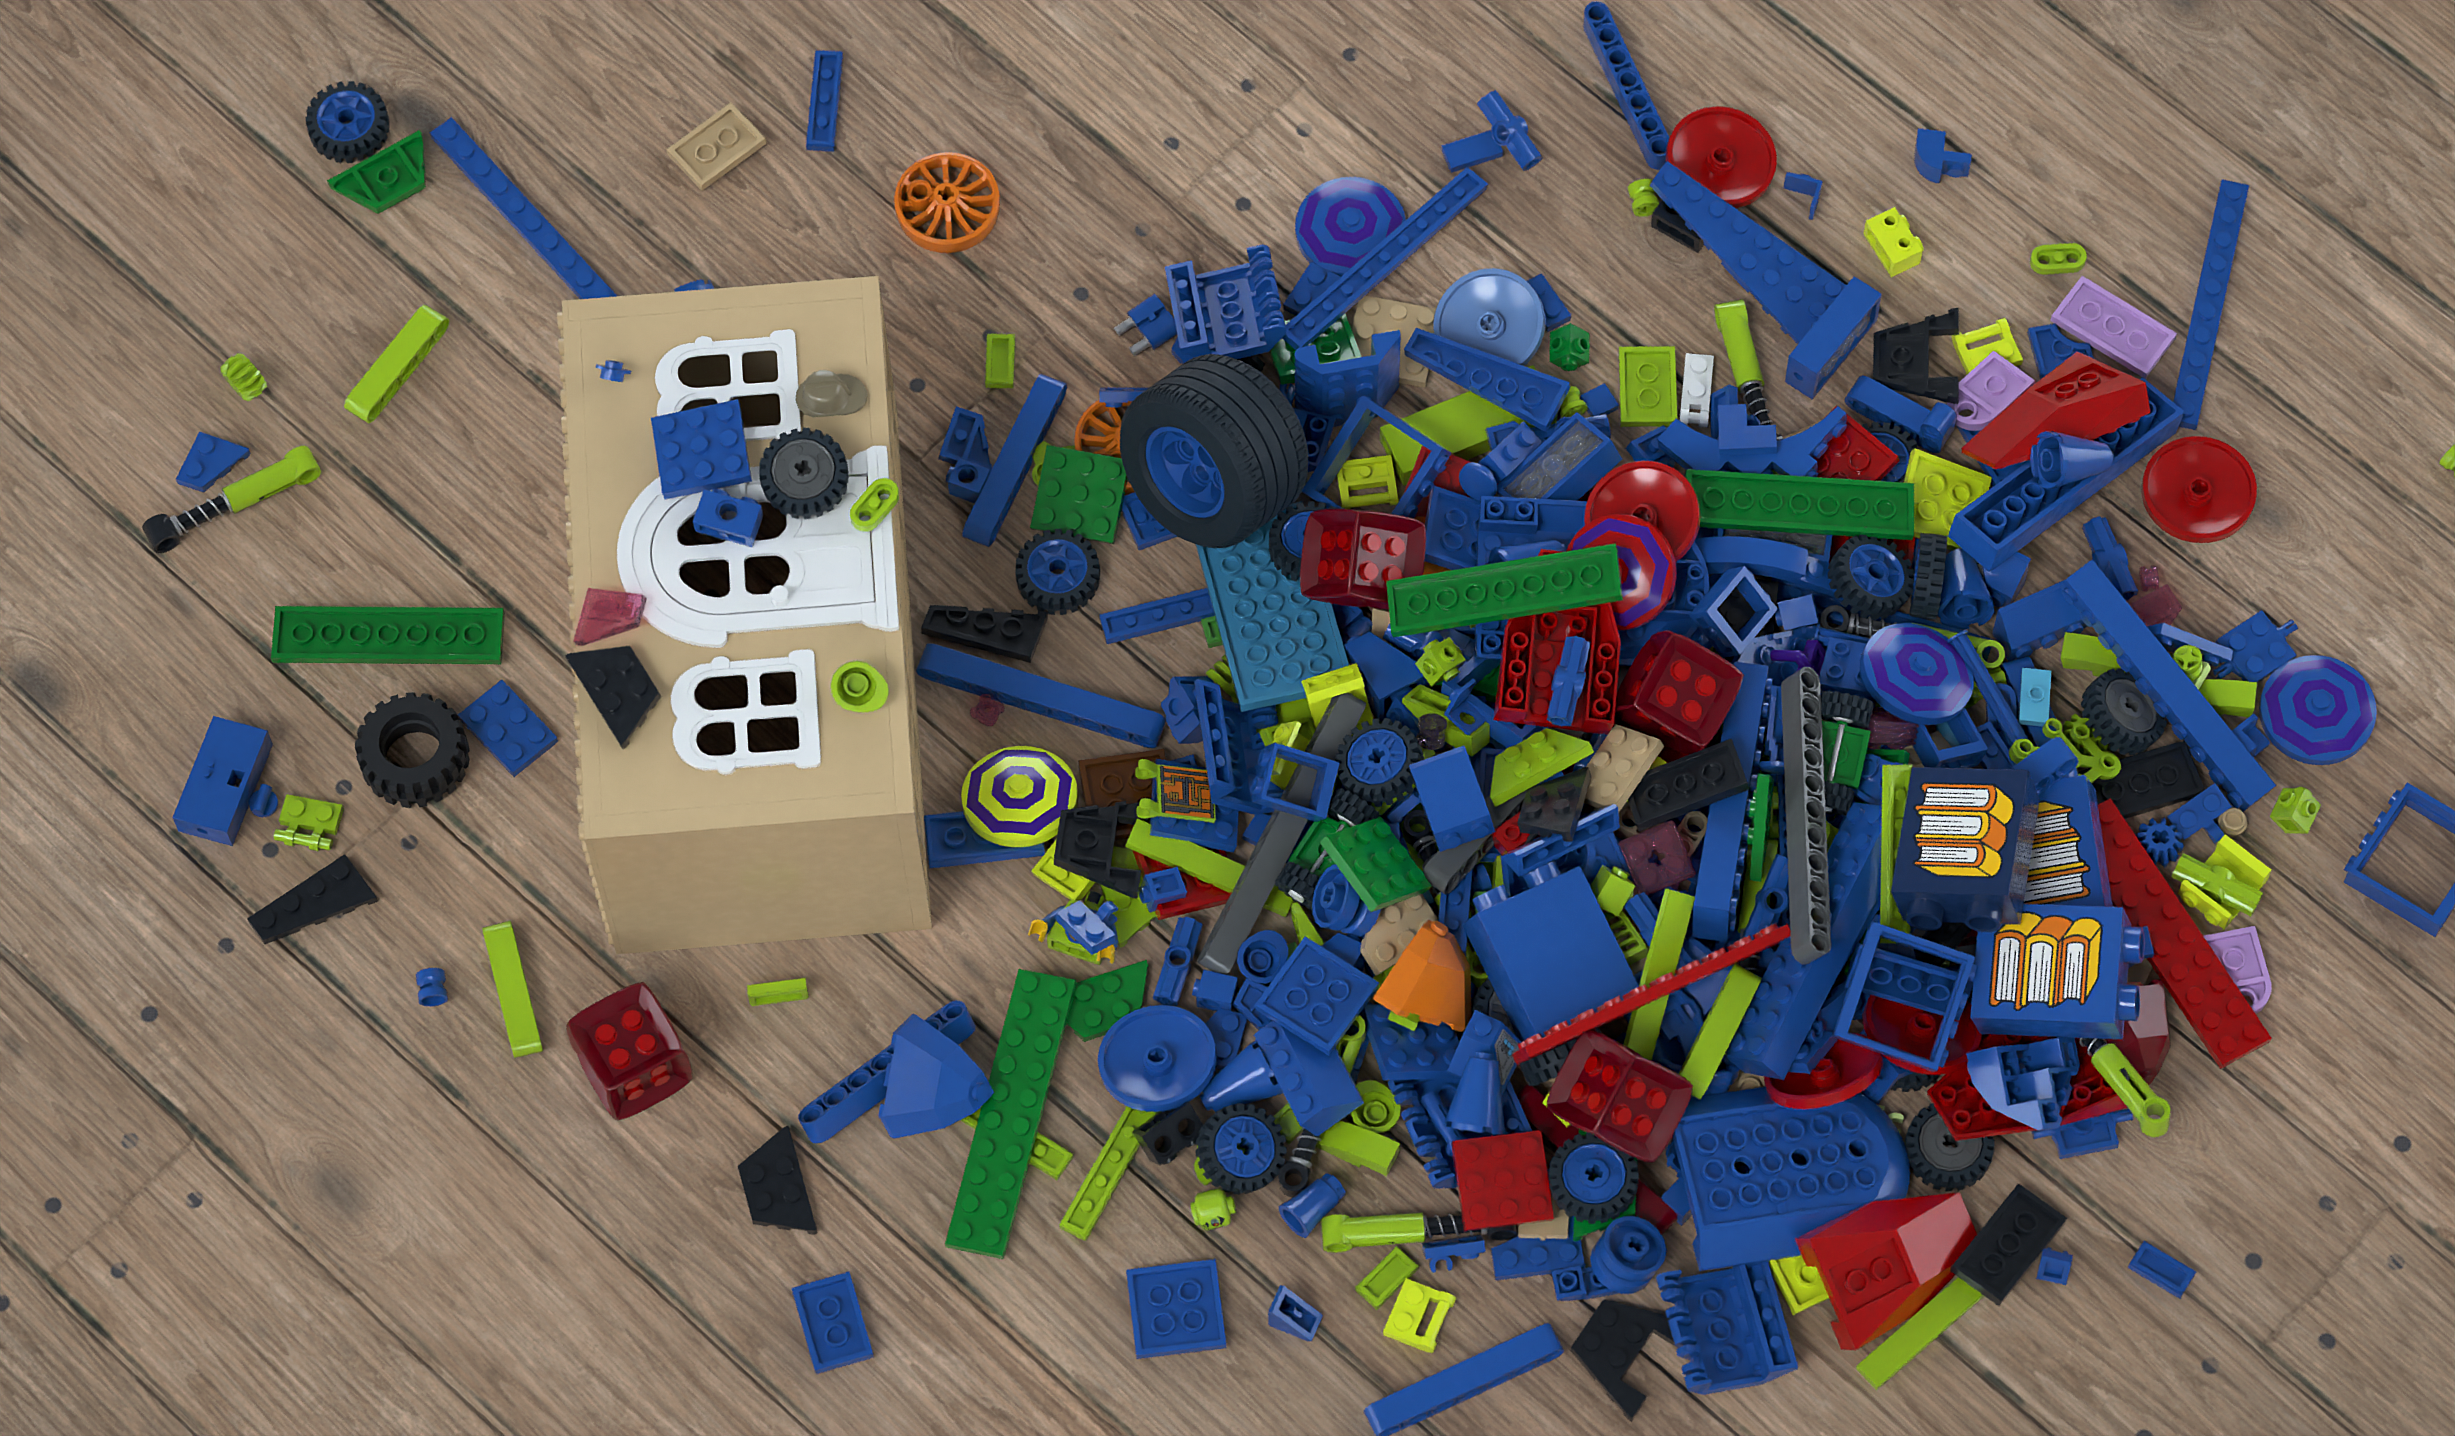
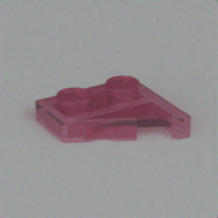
M2167 584L2129 604L2146 626L2159 623L2171 625L2182 609Z
M588 588L573 642L577 646H584L639 627L647 599L642 594Z

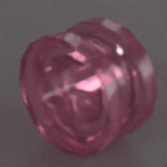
M2151 565L2149 569H2146L2145 566L2140 567L2139 578L2142 591L2147 592L2149 588H2152L2154 591L2158 590L2159 576L2156 565Z

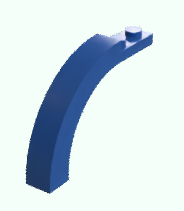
M1718 536L1695 539V543L1704 557L1708 575L1725 573L1727 569L1745 566L1752 574L1785 580L1836 598L1834 593L1837 589H1831L1829 585L1832 580L1828 579L1827 574L1830 570L1828 569L1829 563L1808 556L1807 549L1783 542L1751 537Z

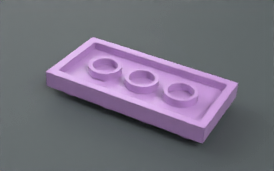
M2084 276L2080 277L2052 314L2050 320L2085 343H2090V346L2145 379L2177 335L2176 332Z

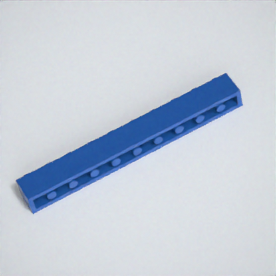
M2090 560L2061 584L2060 588L2065 600L2077 607L2081 612L2080 617L2088 627L2094 628L2099 635L2100 643L2106 649H2111L2116 655L2117 663L2125 672L2129 671L2136 680L2135 685L2138 690L2150 697L2154 702L2153 706L2156 712L2161 717L2168 719L2172 724L2174 734L2180 740H2185L2191 748L2192 756L2199 763L2202 762L2207 767L2212 781L2224 788L2228 793V800L2234 807L2240 808L2244 812L2276 786L2093 560Z

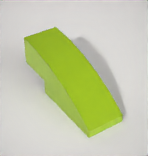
M2065 632L2061 653L2063 668L2092 671L2093 676H2100L2110 669H2121L2117 663L2116 655L2111 649H2106L2100 643L2098 637Z
M2205 679L2199 688L2201 694L2220 717L2222 714L2248 718L2255 709L2257 682Z
M1419 684L1402 698V703L1429 730L1455 748L1465 746L1468 755L1474 756L1490 743L1489 723L1485 722L1471 735H1466L1444 715L1451 702L1448 696ZM1466 713L1460 714V719L1464 723H1475L1473 716Z
M1338 1121L1324 1131L1319 1137L1321 1141L1318 1140L1316 1145L1317 1148L1359 1168L1363 1165L1386 1177L1400 1153V1143L1344 1121Z

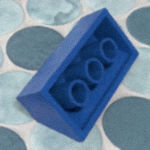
M2097 565V566L2100 568V570L2103 572V569H2102L2101 565ZM2065 580L1998 609L1992 635L2003 646L2005 657L2008 661L2030 656L2034 650L2041 647L2044 649L2050 648L2059 639L2064 638L2065 632L2080 634L2084 628L2088 627L2080 617L2081 612L2074 604H2069L2062 595L2060 586Z
M1857 943L1852 955L1845 983L1846 988L1849 986L1862 947L1861 943ZM1876 948L1862 992L1943 1016L1958 972ZM1967 981L1964 993H1967L1968 997L1973 987V981ZM1957 1010L1956 1020H1960L1963 1010Z
M1271 1021L1254 1034L1300 1126L1318 1137L1364 1103L1336 1047L1328 1056L1274 1021Z

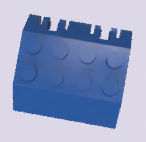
M1267 245L1246 248L1250 263L1198 275L1195 274L1192 260L1164 266L1181 353L1192 357L1218 354L1239 359L1269 352L1286 334L1283 314L1278 311L1281 308L1275 273L1270 270L1273 267L1270 248Z
M1400 330L1371 335V356L1320 364L1316 345L1298 348L1295 351V408L1336 418L1334 427H1338L1347 421L1363 395L1385 407L1399 388Z
M1201 679L1195 680L1196 700L1211 803L1254 815L1273 812V808L1252 802L1254 794L1251 793V787L1255 777L1259 775L1261 766L1258 765V758L1261 750L1265 748L1262 738L1256 732V729H1263L1278 724L1276 705L1241 712L1238 703L1221 698L1219 684ZM1274 783L1269 784L1267 795L1280 799L1284 790Z
M1616 804L1604 806L1580 817L1573 841L1571 842L1564 841L1560 834L1552 833L1550 838H1536L1502 855L1503 884L1510 897L1529 889L1523 876L1548 863L1555 861L1561 874L1578 866L1581 867L1585 857L1584 845L1620 828L1618 806Z
M1460 1079L1389 1080L1388 1086L1392 1095H1396L1394 1096L1396 1104L1413 1105V1107L1403 1111L1401 1116L1404 1121H1407L1405 1125L1414 1146L1419 1147L1417 1148L1419 1157L1436 1158L1423 1166L1426 1173H1430L1428 1178L1434 1189L1458 1187L1453 1156H1449L1447 1153L1445 1139L1440 1134L1420 1100L1426 1094L1436 1091L1442 1103L1449 1111ZM1509 1080L1502 1094L1503 1135L1531 1132V1127ZM1459 1129L1463 1135L1470 1139L1499 1135L1487 1131L1482 1133Z
M1768 1261L1738 1265L1732 1269L1680 1277L1682 1274L1681 1270L1664 1272L1656 1276L1659 1290L1662 1291V1300L1675 1304V1306L1670 1307L1665 1312L1667 1318H1670L1668 1323L1676 1347H1679L1676 1349L1677 1355L1691 1361L1681 1367L1682 1373L1686 1375L1684 1380L1687 1391L1706 1395L1758 1386L1798 1369Z

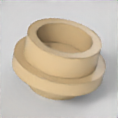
M2230 808L2218 818V826L2227 836H2239L2247 828V817L2239 809Z

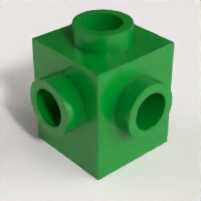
M1571 323L1551 331L1549 362L1568 372L1575 371L1578 367L1588 364L1590 333Z

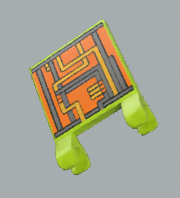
M1147 759L1139 760L1138 767L1135 769L1136 777L1138 779L1156 777L1157 802L1148 798L1140 800L1139 806L1136 809L1139 818L1163 816L1215 822V804L1211 803L1207 770L1158 765Z

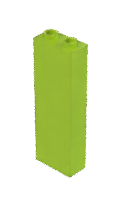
M1534 365L1528 367L1533 370H1536ZM1471 391L1402 418L1403 421L1450 451L1453 455L1466 460L1490 451L1486 428L1512 421L1521 424L1524 421ZM1557 414L1551 424L1557 422ZM1524 421L1530 428L1535 427L1530 423ZM1389 423L1380 427V442L1386 454L1392 455L1393 467L1402 485L1405 486L1408 483L1422 445Z

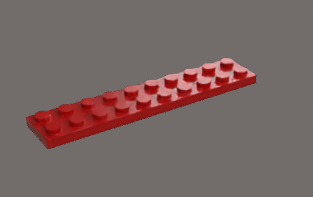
M2111 798L2100 803L2098 810L2113 907L2124 908L2131 922V927L2148 926L2154 957L2147 958V960L2219 1068L2222 1069L2268 1044L2272 1039Z
M1776 923L1752 935L1754 940L1749 935L1726 947L1728 952L1723 947L1700 959L1702 964L1695 960L1676 970V976L1669 972L1655 979V981L1649 983V989L1646 984L1641 985L1623 995V1001H1621L1619 996L1597 1007V1013L1592 1008L1571 1019V1025L1564 1021L1543 1032L1545 1035L1543 1038L1538 1033L1517 1044L1519 1050L1514 1052L1512 1057L1516 1065L1581 1036L1587 1030L1596 1029L1768 949L1790 937L1791 931L1787 924L1778 928Z

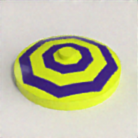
M1031 746L1007 747L986 755L968 772L961 792L963 812L972 829L984 839L1006 847H1029L1052 839L1058 834L1061 810L1077 808L1078 804L1077 783L1069 766L1055 754Z

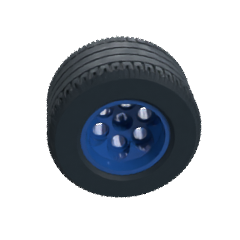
M1206 354L1186 361L1138 395L1128 406L1121 422V458L1125 473L1135 494L1147 511L1163 527L1179 538L1193 544L1208 548H1226L1242 542L1292 505L1299 497L1307 480V443L1294 409L1282 392L1265 375L1252 366L1228 356Z

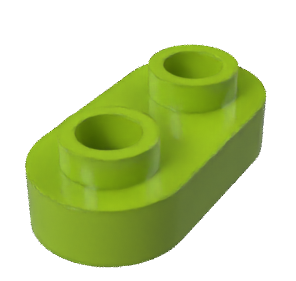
M2076 243L2040 245L2031 253L2030 266L2036 273L2042 275L2076 273L2085 266L2087 253L2081 245ZM2072 258L2076 262L2070 263L2067 259ZM2045 260L2048 264H2041L2039 261Z
M888 478L875 480L850 509V519L855 529L862 532L874 530L894 508L899 500L898 486L894 481ZM882 494L889 495L887 499L879 498ZM863 516L871 517L868 521L861 520Z

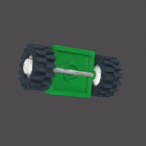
M1824 691L1821 695L1825 810L1827 814L1846 816L1852 805L1853 789H1858L1871 733V731L1859 728L1869 727L1874 703L1866 698H1859L1856 695L1852 696L1848 693L1842 694L1836 691Z
M1337 788L1331 797L1328 815L1334 818V820L1326 817V819L1313 822L1289 858V862H1287L1275 880V885L1280 891L1285 892L1286 896L1291 897L1293 901L1299 902L1301 906H1306L1309 910H1312L1313 895L1319 878L1327 868L1336 865L1320 842L1326 835L1381 817L1378 811L1374 810L1373 806L1368 805V802L1364 799L1361 800L1356 794L1353 795L1348 790L1345 791L1343 788Z

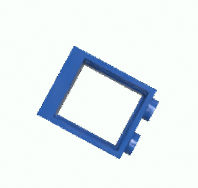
M1745 566L1727 569L1689 616L1720 656L1726 658L1740 655L1778 608L1771 601L1770 595L1757 583L1752 572ZM1735 587L1755 611V614L1738 634L1733 631L1717 610Z
M1966 708L1958 716L1947 721L1960 746L1942 750L1937 749L1925 725L1899 719L1905 734L1923 766L1926 768L1975 767L1979 765L1988 751Z
M1278 743L1265 746L1258 758V765L1261 766L1259 775L1255 777L1251 787V793L1254 794L1252 802L1315 822L1326 819L1339 762ZM1276 757L1317 769L1308 808L1267 795Z

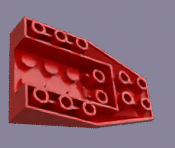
M2076 352L2026 390L1961 448L1962 453L1994 469H2001L2030 460L2032 445H2037L2040 439L2036 437L2045 431H2054L2094 441V439L2104 434L2115 432L2117 428L2123 425L2137 422L2140 417L2150 413L2146 382L2080 352Z
M1541 549L1538 556L1561 553L1562 551ZM1611 602L1509 619L1504 630L1493 720L1608 735L1615 721L1621 645ZM1578 636L1590 642V650L1584 669L1586 677L1581 695L1577 699L1571 726L1561 727L1546 720L1553 693L1551 685L1556 667L1560 663L1566 637Z
M1990 1034L1980 1043L1978 1050L1998 1046L2030 1044L2058 1037ZM2075 1038L2080 1067L2078 1073L2071 1077L2069 1084L2072 1086V1091L2067 1105L2061 1107L2059 1115L2062 1117L2060 1126L2127 1108L2091 1063L2093 1056L2088 1055L2086 1046L2080 1045L2079 1038ZM1967 1065L1955 1072L1945 1074L1927 1090L1928 1097L1955 1141L2036 1131V1129L1993 1110L1973 1085Z
M1960 1192L1872 1201L1795 1238V1241L1806 1267H1817L1837 1315V1319L1831 1321L1830 1324L1841 1350H1858L1914 1316L1926 1306L1955 1276L1950 1271L1952 1265L1976 1237L1977 1233Z

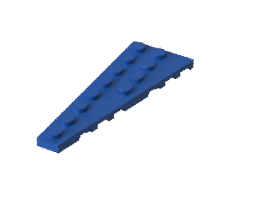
M1668 161L1665 162L1650 183V187L1671 209L1674 208L1686 221L1685 225L1690 230L1693 229L1704 241L1703 245L1708 250L1711 249L1722 261L1723 267L1747 293L1750 292L1759 301L1767 315L1770 314L1780 324V329L1785 334H1789L1797 344L1810 331L1813 322L1816 323L1818 321V316L1820 314L1823 315L1846 287L1837 278Z

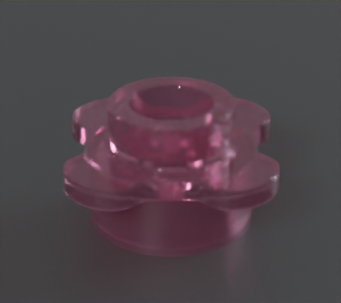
M984 694L979 697V703L976 707L971 708L970 714L972 718H977L980 723L986 726H993L998 720L999 714L1004 712V705L1001 702L993 701L990 695ZM986 708H989L990 711H989V712H985V709H986Z

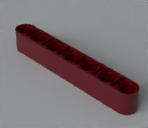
M1526 1084L1516 1094L1531 1130H1541L1543 1144L1556 1154L1557 1149L1563 1147L1566 1140H1573L1574 1136L1579 1134V1128L1573 1125L1566 1127L1542 1103L1545 1097L1534 1087ZM1638 1179L1635 1216L1650 1222L1663 1235L1675 1223L1678 1216L1660 1197Z

